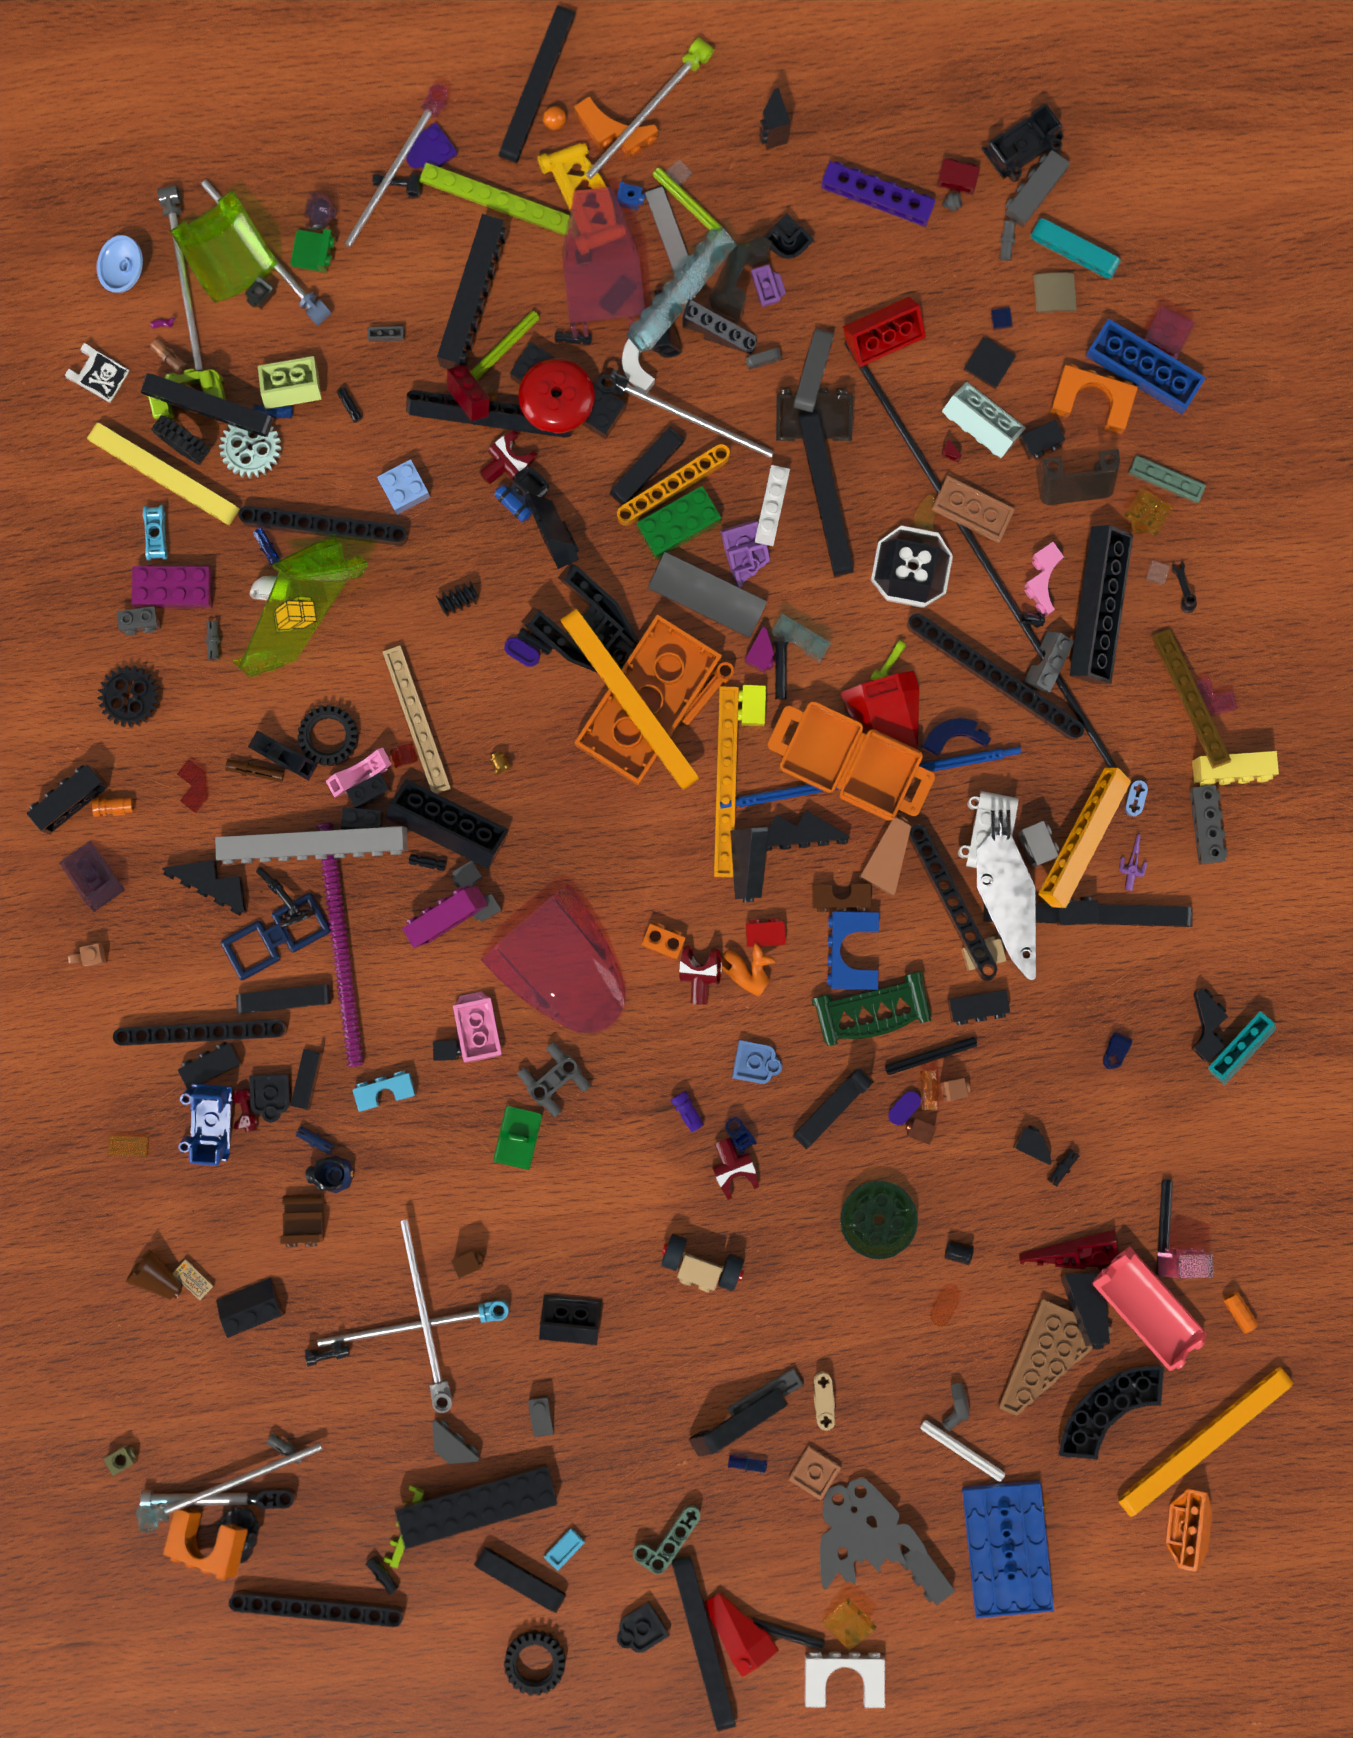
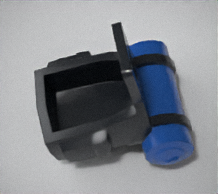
M530 466L517 473L511 485L508 487L502 485L497 488L494 496L516 519L523 523L532 515L525 495L532 494L543 498L548 493L549 484Z

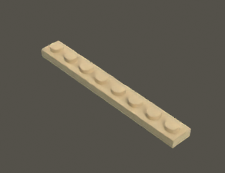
M397 646L383 651L430 789L436 794L450 790L451 787L403 650L401 646Z

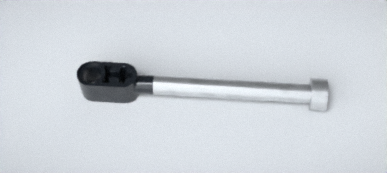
M265 1488L259 1493H218L191 1505H258L262 1509H287L295 1502L296 1493L291 1488ZM142 1490L140 1497L141 1510H152L153 1506H169L197 1493L154 1494L153 1490ZM265 1494H267V1498H274L276 1496V1499H270L267 1503L266 1499L262 1498ZM282 1494H288L291 1501L289 1503L283 1502Z

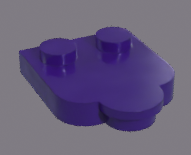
M435 122L420 133L406 159L410 167L424 169L426 163L441 167L457 156L458 153Z

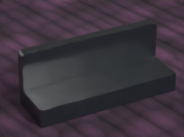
M303 1049L290 1106L310 1110L323 1053Z

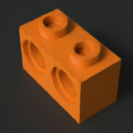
M657 922L654 925L650 924L641 946L677 960L686 939L682 937L683 933L674 929L672 932L665 930L666 926ZM654 931L659 932L661 935V939L658 942H653L650 939V934ZM672 938L679 942V946L676 949L668 947L667 943Z

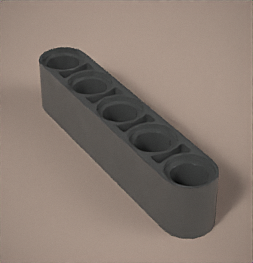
M815 329L794 408L813 412L832 346L834 332Z

